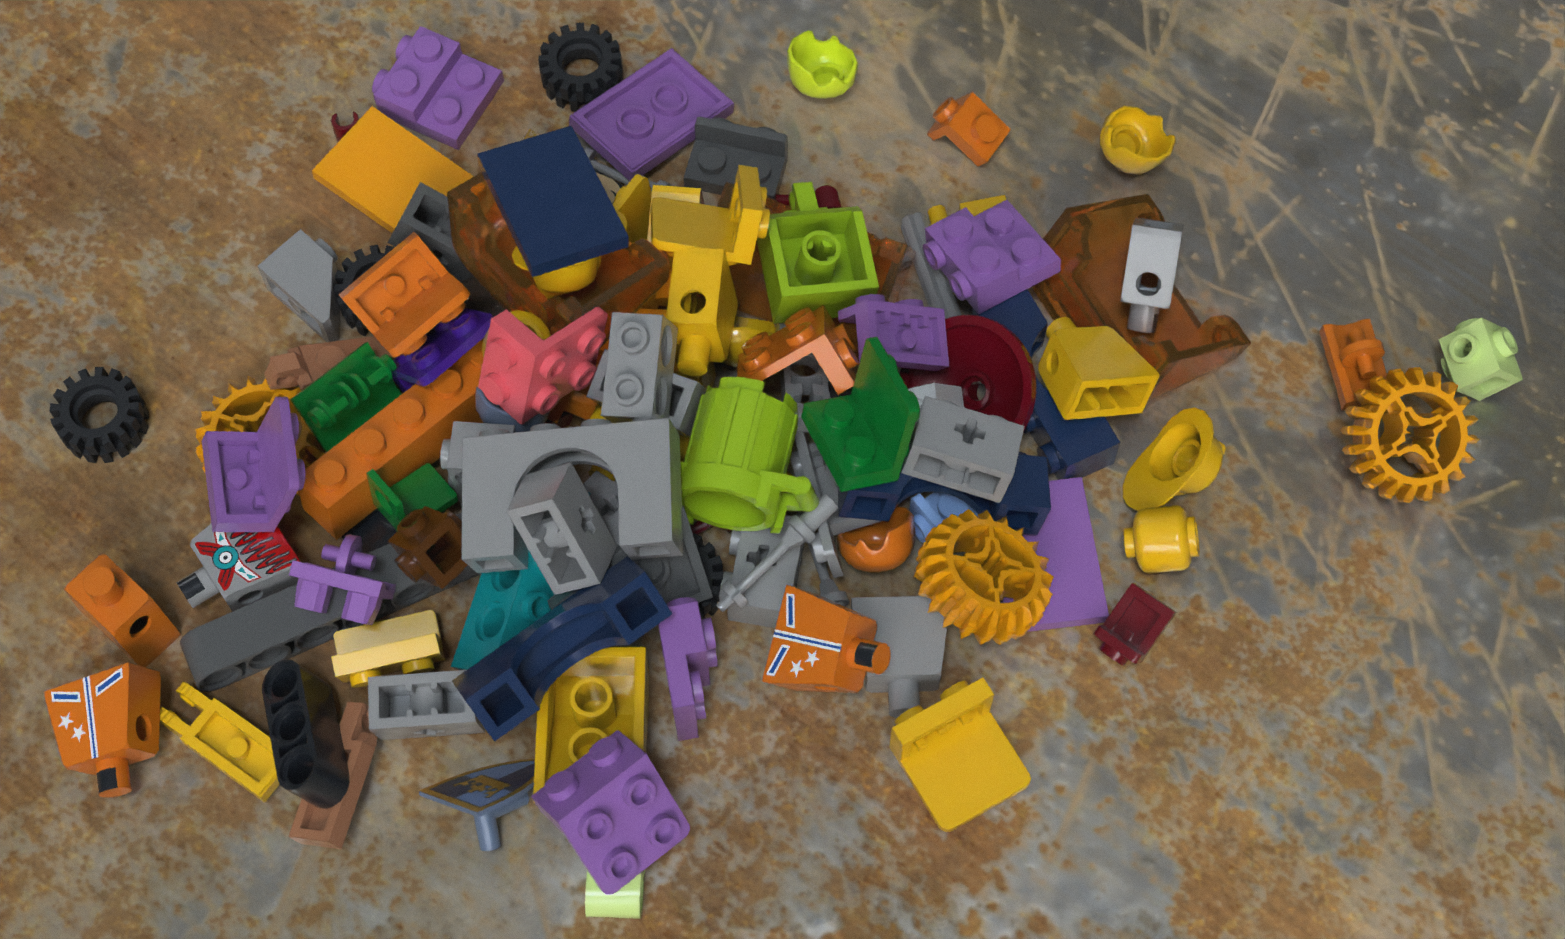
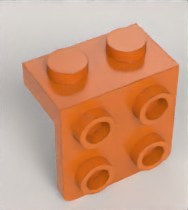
M413 232L338 295L393 358H396L402 353L407 356L418 350L427 340L426 333L439 322L447 323L456 318L466 306L464 301L469 298L471 293L446 270L422 239Z
M824 305L814 311L809 307L799 310L784 322L786 327L770 336L767 332L755 335L742 345L743 353L738 356L737 377L763 381L813 353L838 395L853 387L855 366L859 365L854 353L858 347L852 334L844 323L836 326Z

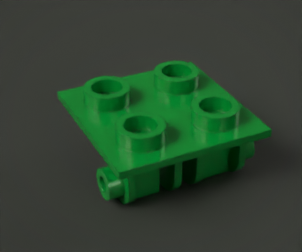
M365 342L290 400L327 453L402 394L392 380V373L397 369L394 361L387 354H383L380 357L376 356L369 343Z

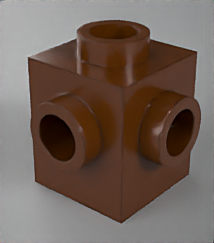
M427 506L414 510L400 521L397 526L398 532L388 540L390 545L399 554L394 562L415 583L422 579L443 589L460 575L467 566L462 560V521L449 510L441 513Z

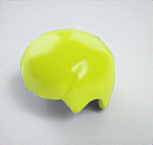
M809 30L796 36L790 42L787 50V67L792 84L802 94L820 99L833 98L842 95L854 85L858 73V62L853 50L840 43L836 36H832L827 41H819L815 38L813 31Z

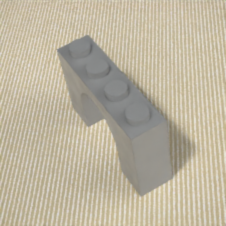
M653 414L652 419H649L646 415H643L641 418L632 419L631 422L612 423L606 419H589L583 421L581 426L561 428L555 424H537L530 427V431L510 433L505 429L492 428L482 430L479 436L462 438V560L476 573L528 569V548L506 511L526 474L570 462L572 465L589 464L598 466L614 475L618 487L619 546L631 560L683 556L680 435L669 418Z

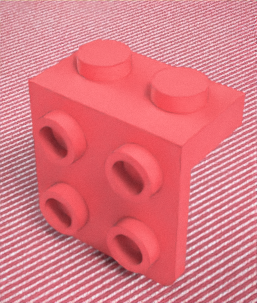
M596 307L543 341L507 309L491 318L478 388L483 391L491 403L499 405L521 425L538 413L540 415L548 413L562 397L574 389L577 391L584 389L593 380L597 370L596 362L599 350L606 337L604 329L608 314L602 308Z

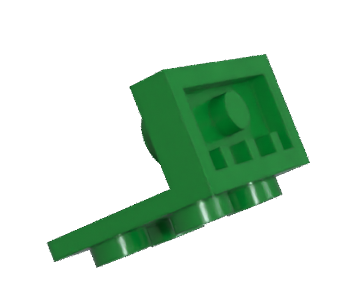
M872 337L865 340L852 393L850 395L804 403L801 418L840 491L845 492L898 481L904 459L909 452V442L915 422L918 421L920 416V407L916 395L908 390L899 375L893 356L887 354L878 337Z

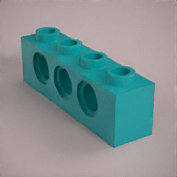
M529 550L528 569L481 573L451 667L458 670L469 669L551 611L547 600L554 596V593Z

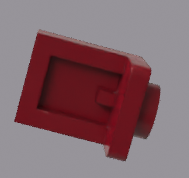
M1131 583L1104 624L1099 625L1093 634L1103 641L1099 649L1123 666L1128 660L1134 664L1142 663L1177 612L1136 583Z

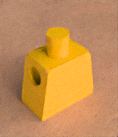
M688 248L674 251L666 318L678 328L675 353L678 359L677 368L681 373L688 376H702L707 373L709 362H723L728 357L738 300L725 249ZM698 293H701L705 298H698Z
M1060 317L1048 326L1046 336L1049 341L1039 361L1038 371L1065 420L1139 414L1143 412L1160 374L1113 328L1108 326L1077 328L1068 317Z

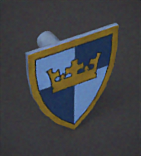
M535 758L510 761L464 772L419 790V795L473 815L480 850L492 851L501 846L496 818L529 803L527 792L534 787Z

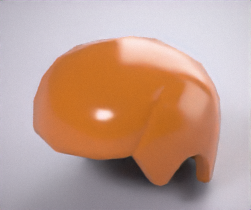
M897 506L889 522L882 521L840 533L837 536L838 551L846 562L857 570L866 572L893 570L903 564L914 550V515L908 508Z

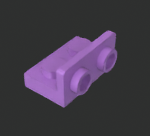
M869 294L857 297L854 305L838 311L839 322L856 324L859 363L866 338L878 337L887 354L892 355L895 359L897 367L938 371L949 367L944 309L923 306V301L919 299H907L893 303L885 302L884 295Z

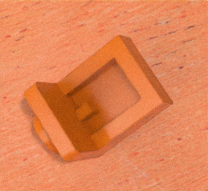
M972 91L956 100L953 97L946 99L934 112L932 117L936 122L927 132V135L933 141L946 135L978 167L989 161L1011 129Z

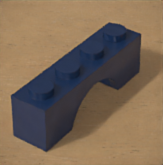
M1028 289L981 314H978L973 308L972 315L990 318L1009 328L1024 344L1031 359L1043 346L1048 322ZM1036 377L1034 409L1023 433L1027 434L1030 432L1038 445L1037 455L1047 457L1048 474L1054 473L1058 480L1083 478L1114 464L1120 441L1105 417L1065 420L1050 392Z
M1023 452L1018 454L1014 476L1000 503L901 472L898 481L845 492H841L838 487L839 517L889 522L895 508L906 498L922 492H942L963 500L978 514L988 510L994 521L1007 516L1008 526L1016 530L1024 527L1023 534L1038 535L1051 510L1047 457L1027 455Z
M627 556L606 571L601 584L580 589L453 679L452 682L495 742L540 710L541 701L546 691L571 666L604 648L616 645H630L673 613L646 572Z

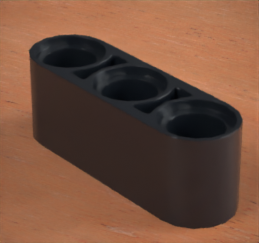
M284 659L269 669L262 683V696L277 779L280 786L318 808L328 809L342 800L349 786V771L333 692L329 683L295 661Z

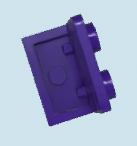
M464 308L450 322H439L426 333L427 340L418 350L407 356L402 353L393 360L397 369L392 373V379L403 393L414 384L420 386L429 385L483 339L490 327L491 318L494 316L490 313Z

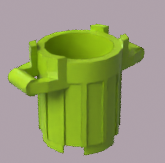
M723 377L720 379L718 388L707 386L705 394L700 396L685 458L681 462L682 505L684 506L689 524H693L694 519L729 530L759 531L771 527L770 533H780L786 511L803 510L811 512L818 507L819 499L810 480L804 476L794 477L786 474L799 418L797 415V403L790 394L785 392L783 402L763 393L765 382L745 377Z

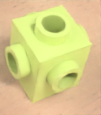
M1473 318L1459 323L1454 328V332L1439 339L1444 357L1441 358L1442 368L1448 379L1458 385L1457 392L1480 401L1523 380L1514 355L1518 352V346L1512 333L1506 327H1501L1484 318Z

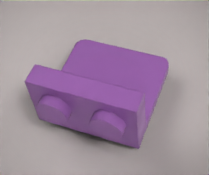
M275 397L257 432L206 431L202 439L212 532H274L283 515L289 513L292 500L297 491L303 489L305 465L302 459H297L295 443L299 434V421L296 413H290L288 397Z
M619 730L609 737L597 741L592 745L587 754L566 770L551 776L545 783V786L531 796L539 810L564 834L598 888L607 895H612L683 840L690 831L688 821L647 754Z

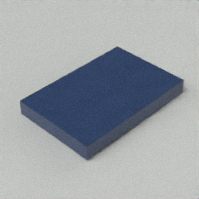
M572 125L477 153L478 166L532 277L629 247V236Z

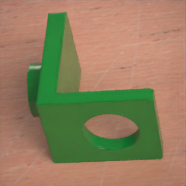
M426 463L390 488L374 469L366 473L373 504L397 532V526L400 521L414 510L427 506L443 512L458 502L456 492L430 463Z

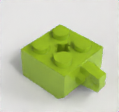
M812 182L793 183L792 191L789 194L791 210L784 211V213L770 214L765 239L757 238L773 324L784 323L791 315L804 308L809 307L814 311L823 305L831 318H837L838 311L854 305L857 297L877 294L879 289L863 211L858 206L827 209V207L819 208Z

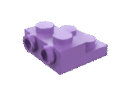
M420 26L413 37L405 35L400 40L396 49L397 61L391 70L382 69L377 73L372 85L376 106L380 112L396 123L459 150L503 84L502 70L462 54L459 42Z
M1008 200L976 216H973L965 207L925 228L926 243L923 244L922 248L927 262L934 270L940 269L946 275L956 297L961 301L966 299L978 314L1061 271L1060 257Z
M691 597L678 598L668 602L667 606L673 614L658 624L678 741L699 738L697 720L706 719L702 687L710 685L709 668L718 666L715 650L716 641L711 617L701 619L698 601Z

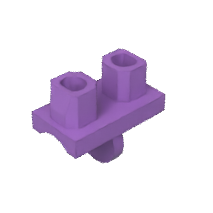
M348 534L343 539L340 547L330 544L324 545L321 557L322 559L336 562L335 569L307 562L292 561L289 576L299 578L296 587L295 607L327 613L333 587L348 590L341 618L373 625L381 608L382 600L393 599L396 584L355 574L357 568L372 571L376 564V556L362 553V539L360 536Z

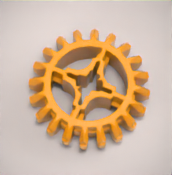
M1410 367L1406 373L1401 369L1389 370L1387 372V379L1383 376H1374L1369 380L1371 391L1359 389L1355 393L1357 400L1362 406H1348L1344 410L1349 417L1355 420L1353 426H1343L1340 429L1342 434L1352 436L1353 444L1346 445L1341 451L1345 455H1357V459L1351 464L1349 469L1353 473L1360 474L1366 472L1362 485L1371 489L1378 486V495L1382 498L1391 499L1396 494L1399 502L1410 503L1413 501L1414 496L1419 501H1429L1432 499L1433 490L1441 494L1450 491L1448 479L1460 481L1462 478H1465L1459 463L1470 464L1476 460L1471 453L1466 451L1467 444H1476L1480 440L1476 435L1468 434L1467 426L1473 425L1479 419L1474 415L1463 414V410L1469 405L1471 400L1467 397L1454 398L1458 385L1452 381L1441 384L1442 374L1436 371L1427 372L1424 375L1420 367ZM1406 394L1415 395L1424 400L1433 411L1417 415L1411 406L1404 405L1400 397ZM1382 418L1384 423V432L1382 436L1378 439V429ZM1417 426L1413 429L1414 436L1409 437L1413 439L1412 443H1403L1406 441L1405 433H1410L1406 430L1407 427ZM1440 432V443L1437 450L1436 438ZM1403 455L1408 463L1415 464L1419 472L1405 476L1394 470L1387 463L1386 459Z
M247 376L246 387L239 390L236 386L229 383L228 392L230 395L226 399L213 395L212 404L216 410L201 411V420L205 426L195 429L196 438L200 443L196 447V454L200 462L203 463L202 469L205 473L202 439L206 431L257 432L275 397H288L290 413H296L298 420L302 423L300 437L295 443L297 459L303 460L306 469L325 454L324 449L290 400L301 392L300 388L288 387L270 390L266 378L262 384H257L254 378Z
M969 509L958 517L951 514L948 518L943 519L936 528L933 527L925 537V542L918 550V556L915 560L919 564L913 576L922 582L918 595L931 599L928 613L939 612L944 617L943 628L952 624L959 628L960 639L973 633L980 645L993 639L999 646L1009 641L1010 638L1016 640L1024 636L1031 626L1034 627L1040 621L1053 595L1049 588L1054 577L1045 571L1049 559L1035 553L1039 541L1028 542L1023 537L1024 527L1016 530L1008 526L1007 516L994 521L988 510L978 514V516ZM956 552H966L963 556L953 555ZM1004 597L1013 598V602L1001 603L1000 601Z

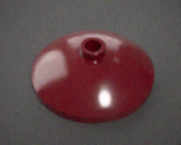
M958 315L945 319L949 367L938 371L901 368L900 376L908 389L931 383L959 386L962 389L964 408L987 415L1000 416L1007 421L1023 425L1024 430L1031 418L1036 399V376L1030 355L1021 340L1009 328L990 318L977 315ZM983 383L986 393L983 399L979 400L977 388Z

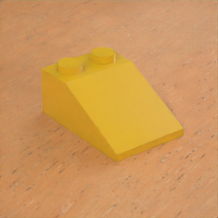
M607 647L599 650L571 666L549 687L541 701L540 710L537 711L533 794L544 787L551 776L566 770L587 754L593 744L600 739L609 737L617 730L646 753L649 710V664L646 647Z

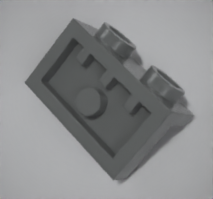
M697 117L694 126L695 142L684 174V187L701 188V191L732 197L738 165L758 168L760 186L767 188L766 205L775 206L776 194L779 192L788 161V136L768 127L753 128L734 124L724 118L710 119Z

